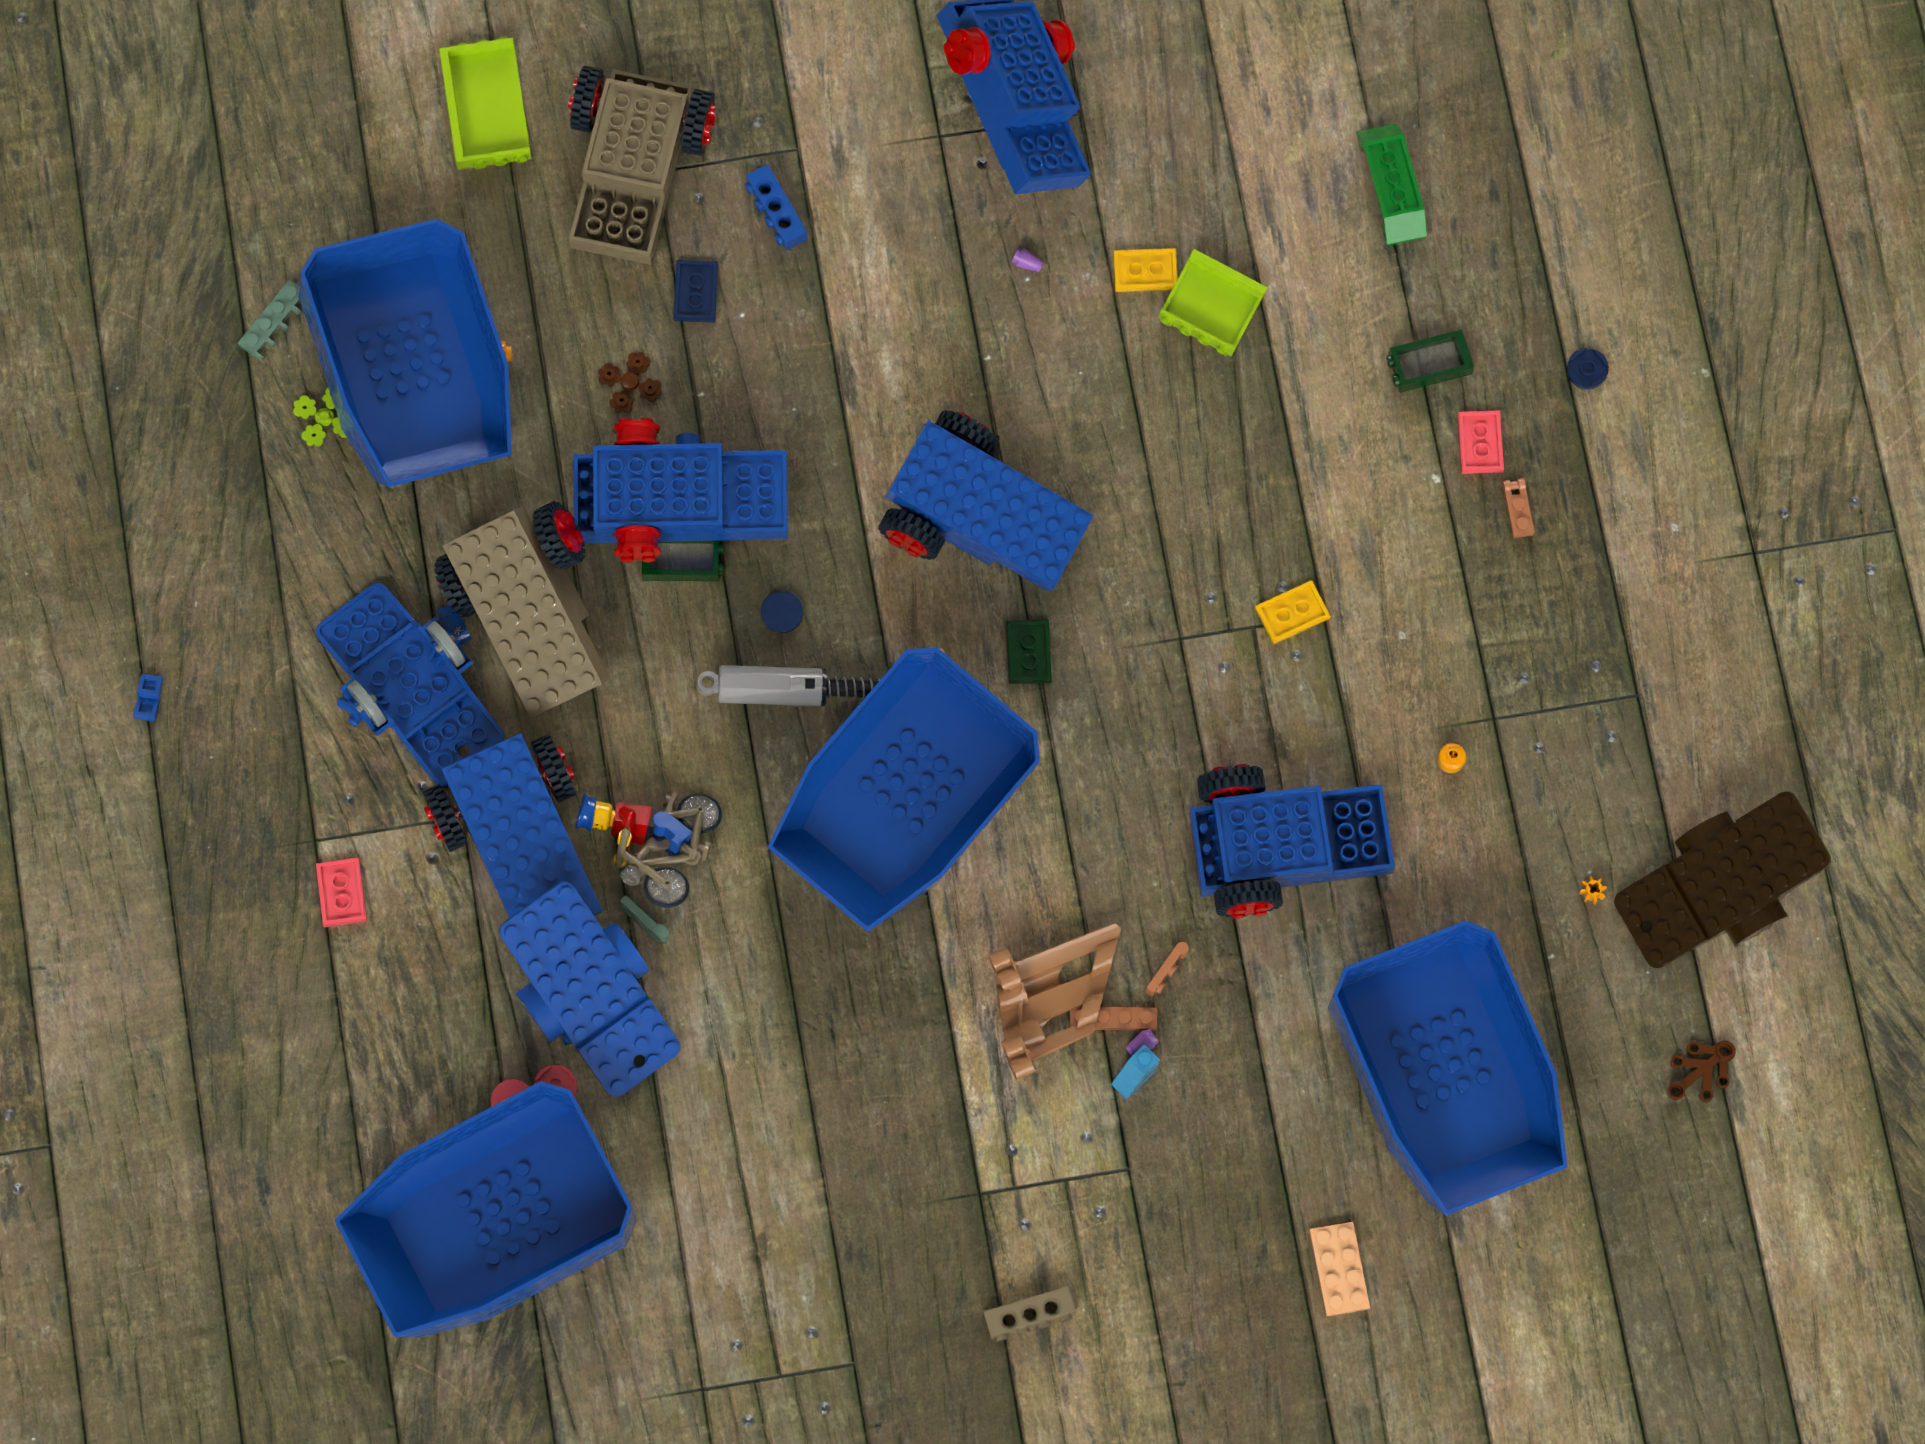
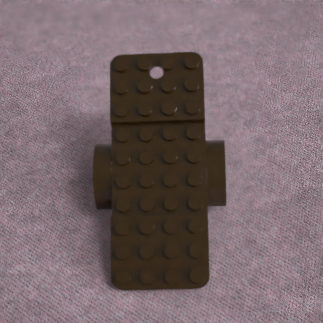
M1784 791L1735 820V823L1728 811L1693 827L1675 841L1682 854L1681 856L1666 865H1662L1620 891L1614 898V904L1647 963L1653 968H1662L1725 933L1728 934L1736 948L1741 942L1767 931L1774 922L1788 916L1780 900L1787 893L1825 870L1831 863V856L1796 795L1792 792ZM1646 919L1650 920L1653 924V928L1649 932L1644 931L1642 928V923Z

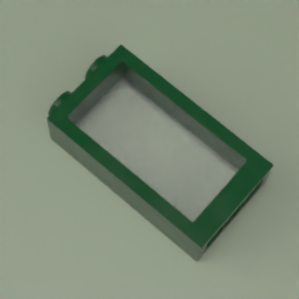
M1462 329L1391 347L1388 356H1386L1388 367H1392L1394 375H1392L1394 386L1399 388L1400 393L1472 375L1474 370Z
M720 540L658 542V547L661 549L660 556L656 557L654 562L642 561L643 581L719 582V575H723V562H719V554L724 553V543L720 542Z

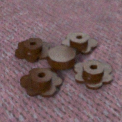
M643 352L629 354V361H627L626 366L630 368L631 372L625 373L622 377L619 373V367H613L611 363H606L603 369L598 371L600 384H607L612 387L615 383L621 381V386L625 389L620 393L615 392L609 402L610 406L615 408L617 413L631 411V404H633L634 399L630 397L628 391H633L637 387L641 392V398H647L650 402L655 401L657 396L662 394L660 389L661 382L658 380L653 381L651 378H648L645 382L639 384V378L636 375L640 372L645 373L651 363L650 359L645 357Z

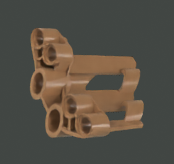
M1115 922L1018 961H1013L1009 946L988 954L996 977L998 1004L1004 1041H1001V1044L1016 1080L1037 1072L1032 1061L1094 1033L1121 927ZM1097 951L1090 974L1064 984L1058 982L1059 972L1066 962ZM1082 1006L1077 1025L1044 1037L1042 1028L1052 1017Z

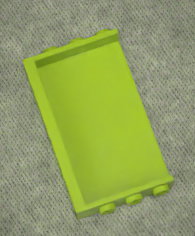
M500 37L492 41L480 40L472 44L459 43L456 46L439 48L458 170L468 168L482 169L488 165L503 166L508 162L523 163L528 159H532L513 38Z

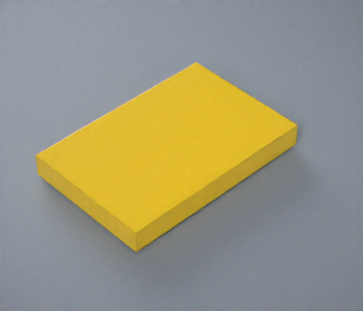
M1176 248L1113 251L1115 292L1172 290L1178 280Z
M1312 580L1255 606V610L1273 645L1331 618Z

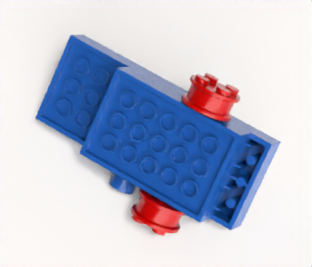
M966 0L948 2L936 15L947 39L943 46L944 53L952 71L961 74L1002 169H1004L1014 193L1023 194L1079 187L1092 174L1068 122L1081 108L1062 66L1068 62L1072 52L1075 50V42L1068 25L1062 20L1042 21L1034 1Z
M621 418L619 423L613 427V431L616 434V442L613 445L593 446V454H573L574 519L576 520L574 524L579 526L580 530L578 531L582 534L585 543H617L614 555L621 558V562L631 563L634 560L654 562L655 558L661 554L658 542L788 539L786 450L722 451V443L700 444V436L694 433L678 434L676 436V444H660L657 441L660 426L654 423L652 418H641L640 420Z

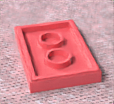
M1500 410L1458 412L1461 474L1504 472Z
M359 857L316 863L323 927L366 922L367 916Z

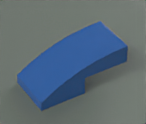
M141 674L137 690L138 698L133 714L134 719L156 721L163 676Z

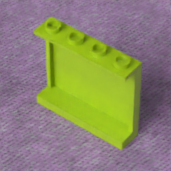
M1193 249L1158 318L1161 319L1163 324L1178 328L1182 334L1197 338L1201 344L1216 348L1218 353L1232 356L1268 287Z

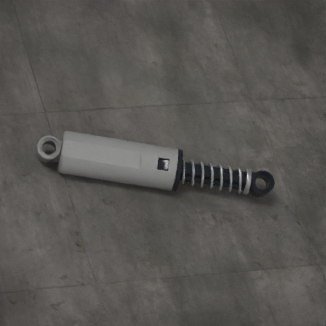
M720 665L718 674L711 671L701 673L696 687L698 692L704 696H711L717 693L719 703L825 706L826 696H829L830 699L832 696H838V699L846 697L847 700L849 697H855V700H857V697H863L864 700L880 679L877 678L876 681H872L871 678H868L867 681H863L862 677L859 680H855L853 677L850 680H846L843 677L842 680H838L836 676L833 679H829L826 669ZM710 679L713 682V686L705 688L702 685V681Z

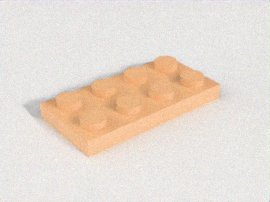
M1353 1222L1310 1229L1309 1233L1326 1317L1370 1309Z

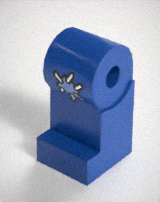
M450 605L437 610L445 629L451 632L460 645L472 640L457 611L454 612Z

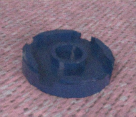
M1587 348L1574 352L1569 358L1566 367L1567 376L1575 386L1585 390L1601 386L1607 378L1609 368L1608 362L1602 353L1598 350Z
M778 591L770 594L764 600L761 606V618L764 625L770 631L788 633L794 631L801 623L803 607L800 600L794 594Z

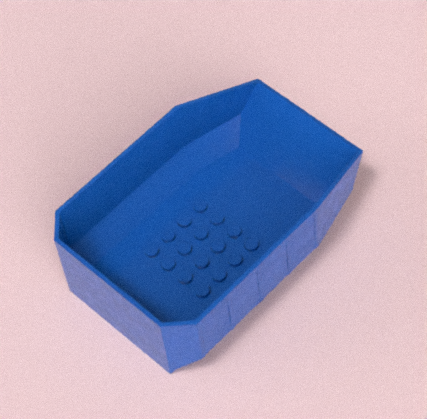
M433 219L314 249L300 272L298 298L301 302L309 331L311 332L341 429L375 482L392 487L511 456L508 362L464 232L439 219Z
M938 647L906 649L809 762L767 848L868 932L887 921L936 886L1028 775L1033 772L1040 762L1037 731Z
M1463 921L1344 968L1328 1006V1011L1332 1016L1388 1151L1428 1204L1446 1216L1568 1168L1556 1071L1495 932L1469 921Z
M542 1081L401 1154L334 1220L394 1338L423 1337L487 1321L576 1272L593 1265V1263L625 1248L637 1222L633 1207L571 1090Z

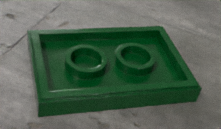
M1049 620L1006 621L1009 684L1052 683Z

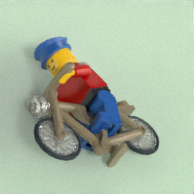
M673 792L672 796H666L663 807H666L665 812H658V809L649 806L617 803L616 810H613L611 804L596 801L595 797H588L584 793L575 828L579 829L582 827L591 833L592 828L606 831L609 827H612L611 835L618 838L617 854L614 856L613 864L618 868L624 867L626 861L629 864L620 873L623 882L630 886L638 885L641 882L642 874L645 878V895L653 904L664 908H671L683 903L689 894V883L685 875L671 867H660L655 870L652 867L674 865L683 862L689 865H696L700 861L701 854H703L701 860L706 861L711 843L707 841L705 846L700 845V834L711 832L720 824L722 810L718 802L705 794H691L681 800L677 811H673L672 807L678 794ZM630 842L642 845L636 856L628 852ZM665 850L668 853V856L644 860L649 851L659 852Z

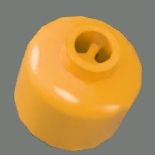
M1455 743L1444 745L1437 757L1440 769L1446 773L1460 771L1466 761V752L1460 745Z

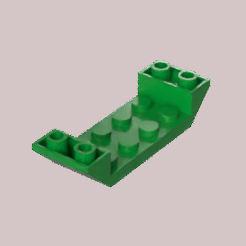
M1397 123L1357 131L1356 135L1360 150L1365 152L1383 218L1382 230L1386 245L1390 246L1427 238L1424 206L1403 132Z

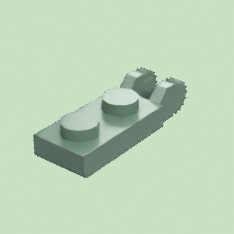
M625 895L620 900V909L658 943L662 945L667 943L670 935L668 928L666 929V926L663 924H657L652 914L642 911L640 904L634 898L629 899Z

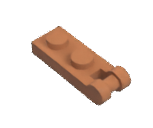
M1518 478L1517 481L1512 482L1510 480L1502 481L1512 537L1533 536L1535 532L1526 493L1525 479ZM1518 489L1519 494L1512 495L1511 490Z
M1179 942L1147 986L1146 994L1153 997L1155 993L1160 994L1166 985L1164 980L1168 975L1172 977L1176 972L1178 960L1187 957L1189 947L1185 942Z

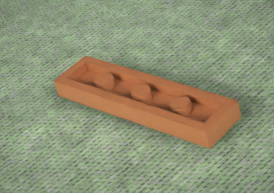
M1082 1007L1070 1010V1027L1078 1024ZM1100 1007L1094 1030L1142 1031L1144 1029L1146 1031L1150 1028L1151 1031H1157V1008Z

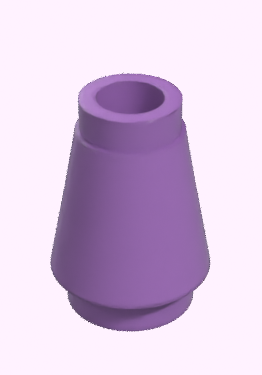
M1018 247L1011 262L1016 264L1015 267L1039 273L1044 261L1027 249Z
M1150 1028L1146 1031L1143 1029L1126 1046V1049L1133 1056L1144 1044L1151 1050L1156 1048L1155 1045L1159 1042Z

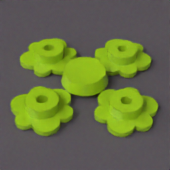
M329 387L325 391L326 395L322 398L326 402L327 408L317 411L315 400L309 399L306 395L301 396L299 400L294 402L295 408L293 413L295 416L307 419L309 416L315 415V420L318 423L314 426L308 425L306 431L301 434L302 439L306 441L308 446H321L323 439L326 437L322 426L326 427L331 424L334 426L333 432L346 438L345 433L341 429L339 418H334V414L330 410L334 409L335 406Z

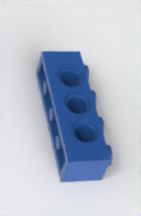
M767 164L747 174L746 183L744 184L749 195H754L756 199L754 202L758 211H763L765 214L764 220L768 228H773L776 233L774 238L779 246L783 245L785 251L808 240L805 227L769 165ZM762 189L770 190L768 194H762L760 191ZM772 206L780 207L778 211L770 210ZM782 223H788L790 225L788 228L780 227Z

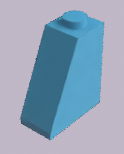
M1144 1044L1127 1061L1111 1085L1127 1100L1158 1070L1160 1059Z

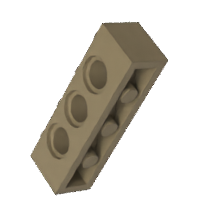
M1066 1286L984 1311L983 1317L990 1339H996V1342L1008 1339L1010 1334L1016 1332L1017 1335L1029 1333L1030 1328L1036 1326L1042 1329L1051 1326V1322L1059 1320L1060 1323L1073 1319L1072 1315H1075L1076 1310L1069 1287ZM1047 1304H1054L1057 1307V1312L1049 1314L1046 1312L1045 1306ZM1027 1310H1032L1036 1313V1318L1031 1321L1027 1320L1024 1317V1313ZM1007 1316L1015 1320V1324L1011 1327L1003 1324V1319Z

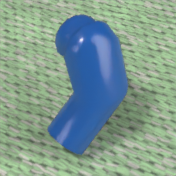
M339 698L337 706L351 715L348 719L351 725L358 726L359 722H362L360 716L347 699Z

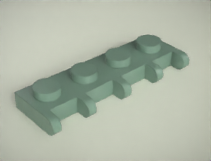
M289 280L238 342L242 349L259 361H262L264 358L259 354L266 344L272 347L276 344L271 339L279 328L284 331L288 329L284 321L292 312L297 315L301 313V310L297 308L300 303L298 298L299 286Z

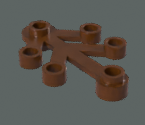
M1720 1041L1716 1046L1701 1045L1697 1042L1688 1044L1686 1050L1689 1055L1696 1056L1698 1053L1713 1055L1708 1060L1683 1058L1680 1055L1673 1056L1670 1061L1672 1068L1689 1067L1697 1069L1680 1083H1671L1667 1088L1668 1097L1674 1101L1680 1100L1685 1095V1090L1703 1075L1702 1091L1699 1093V1099L1704 1103L1709 1102L1713 1098V1092L1711 1091L1713 1066L1718 1062L1719 1076L1715 1080V1085L1719 1089H1725L1729 1085L1728 1062L1736 1054L1734 1045L1729 1041ZM1690 1046H1696L1697 1052H1692ZM1721 1049H1726L1728 1055H1722ZM1674 1059H1679L1681 1065H1675ZM1719 1079H1724L1726 1085H1720ZM1672 1089H1677L1679 1091V1095L1674 1096L1672 1094ZM1703 1092L1709 1093L1710 1098H1709V1099L1703 1098L1702 1093H1703Z

